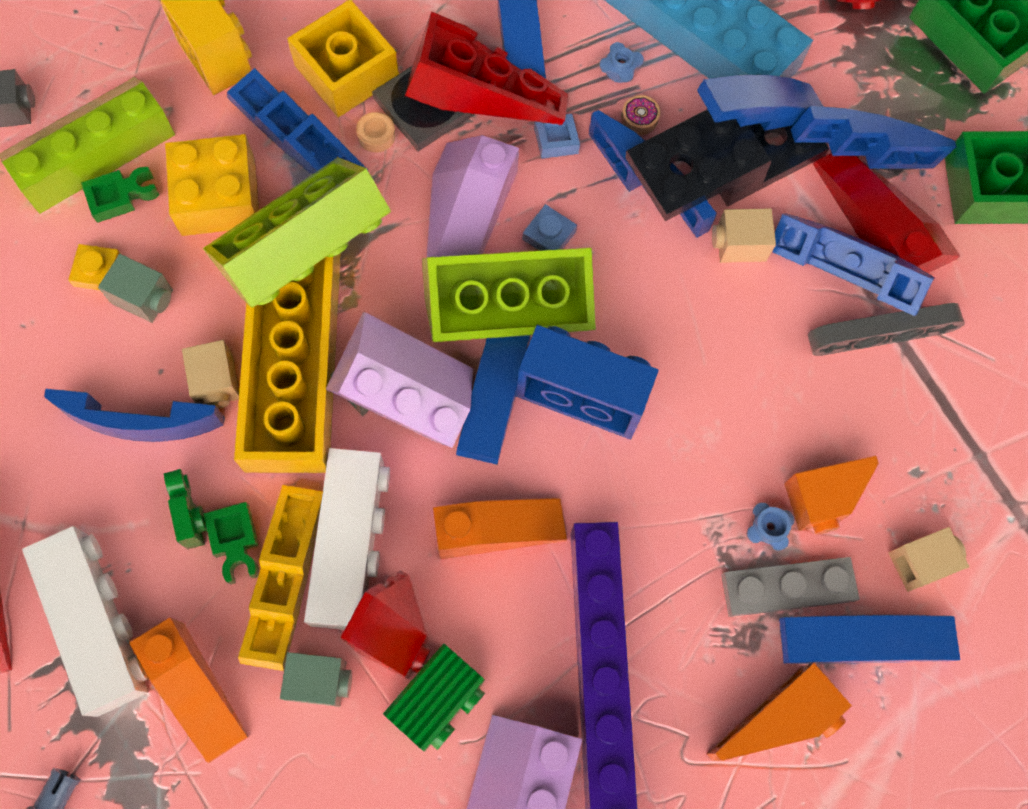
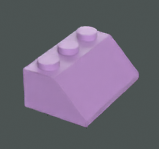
M363 312L326 390L431 441L452 448L471 408L473 368Z
M492 715L466 809H565L582 739Z

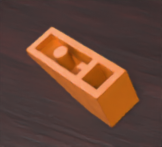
M560 498L473 501L433 507L440 560L567 541Z
M169 617L129 642L150 682L207 763H211L249 738L183 622Z
M815 663L801 666L706 754L712 761H724L820 737L822 734L825 738H828L845 724L846 719L842 715L852 705Z

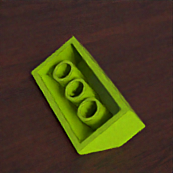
M133 77L0 153V159L20 191L37 212L41 214L82 190L81 182L115 171L175 136V133L163 109L145 84L136 77Z
M337 157L202 249L237 294L253 308L257 304L265 305L274 300L280 293L279 289L292 280L299 281L313 272L314 265L325 257H333L343 252L348 247V241L358 234H365L376 229L382 223L381 218L389 214L391 210L367 168Z
M592 248L422 258L424 299L432 342L533 335L537 325L545 328L556 326L567 332L596 330Z

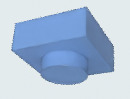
M566 114L562 125L534 122V131L541 159L579 154L580 142L572 114Z
M545 204L524 230L522 240L539 251L560 250L566 246L576 233L577 224Z

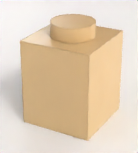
M772 208L724 209L718 225H713L712 245L713 248H719L720 263L766 262L776 246Z
M224 340L182 349L189 396L195 403L215 405L218 409L227 407L230 401L239 400V387L233 354Z
M950 527L907 543L888 553L907 592L970 567L966 560V549L961 540L953 535Z

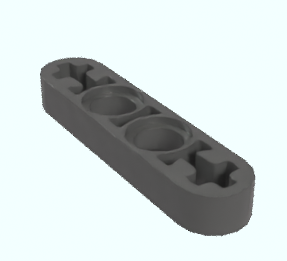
M947 303L920 308L916 316L901 311L827 324L811 330L807 336L812 354L823 356L943 335L961 328L965 322L959 304Z

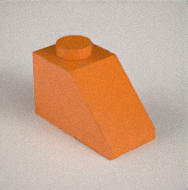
M877 456L796 473L787 480L784 485L798 530L803 531L813 528L815 535L839 529V522L853 513L879 464Z

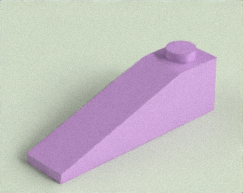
M483 135L446 143L432 174L427 257L483 254L518 172V147Z

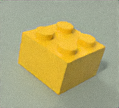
M159 0L178 44L213 96L235 85L251 71L248 59L252 57V53L241 36L245 34L244 29L234 12L229 14L223 9L225 7L224 0Z
M352 0L344 2L287 38L294 66L338 118L373 96L372 91L399 75L396 51Z
M246 134L165 143L169 215L181 236L229 231L259 211L255 157Z

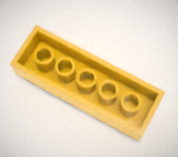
M341 253L333 257H325L314 265L313 272L299 281L292 280L280 288L279 295L265 305L257 304L253 308L246 303L234 461L245 473H326L329 448H331L334 393L326 390L331 379L330 374L335 371Z

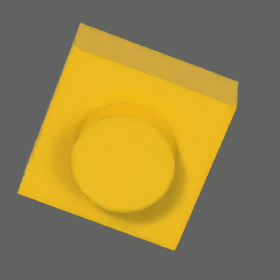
M78 244L68 281L73 287L99 290V284L121 253L118 249Z

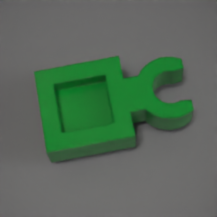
M139 167L125 179L120 170L81 182L91 215L97 223L134 211L135 208L132 200L139 198L144 201H150L160 195L155 184L145 187L141 186L145 181L154 179L149 167Z
M181 469L163 473L166 489L170 496L168 505L176 541L188 550L205 545L202 534L203 531H207L204 510L201 505L196 506L192 501L188 475H183Z
M247 502L204 513L212 555L216 558L226 555L227 558L222 566V575L225 581L230 585L236 583L234 570L240 564L247 565L250 577H258V564L247 553V549L259 546L250 505Z

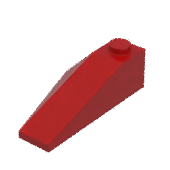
M431 11L411 69L405 96L441 110L558 125L564 123L568 93L532 69L521 70L506 59L508 53L497 47L492 51L477 41L478 33L468 26Z
M832 153L813 162V166L859 239L880 247L927 273L960 257L940 224L875 169H869L868 163L859 156H832Z
M400 570L395 578L391 576L387 578L384 585L379 583L365 591L340 638L362 656L406 679H409L412 671L418 673L423 668L432 650L425 647L429 638L411 579L407 573Z

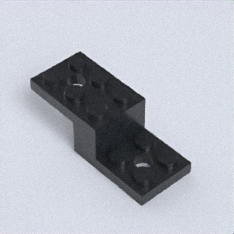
M707 109L626 150L625 158L661 216L667 221L720 194L728 207L825 157L829 147L826 143L794 142L791 128L794 125L764 131L760 123L740 127L736 119L715 123ZM777 133L783 137L784 143L778 146L771 145L766 141L765 135ZM677 161H683L690 166L691 172L686 175H677L671 171L670 165Z

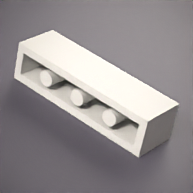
M329 448L304 622L310 627L345 630L362 596L368 590L370 577H377L380 552L373 550L375 534L383 533L385 522V508H379L381 492H388L390 483V467L384 466L381 453Z
M72 526L23 548L24 557L82 716L99 717L149 693L145 684V680L149 678L129 644V639L133 638L131 625L123 613H118L113 600L118 597L116 586L109 574H103L98 559L102 558L103 554L93 534L88 535Z

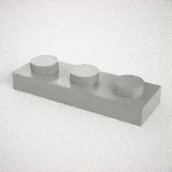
M851 557L728 571L721 574L728 617L850 603L860 600Z

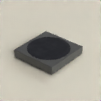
M411 66L372 91L373 99L419 152L474 114L441 110L405 96L412 69Z

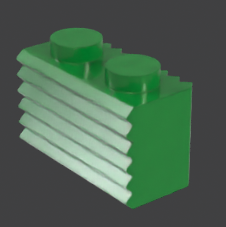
M443 643L385 710L383 715L423 752H426L431 745L438 751L455 731V728L450 724L461 709L468 715L486 694L480 689L485 679Z

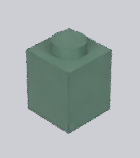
M122 254L118 255L98 286V289L111 304L153 323L158 313L166 310L173 291L162 273Z
M287 652L280 699L289 702L340 707L342 697L348 698L350 695L352 670H346L347 662L342 658Z

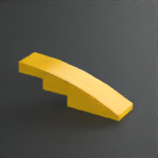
M282 485L259 558L261 569L249 604L251 616L238 655L240 664L281 671L285 669L287 652L290 651L315 547L323 491Z

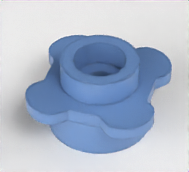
M616 42L610 46L608 56L601 59L600 69L614 82H630L633 79L636 67L643 64L644 58L640 52H632L630 49L625 48L624 44Z
M766 503L757 504L753 508L755 516L753 525L747 530L748 539L753 543L764 542L770 544L777 551L785 549L789 544L787 535L794 524L793 514L788 510H782L778 507H769ZM772 523L774 530H769L767 524Z

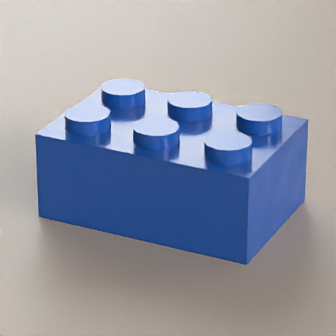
M537 325L518 370L516 397L631 440L645 410L659 369L651 367V364L641 357L632 355L624 357L610 352V348L600 342L587 341L586 343L572 338L562 328L556 326L545 328Z

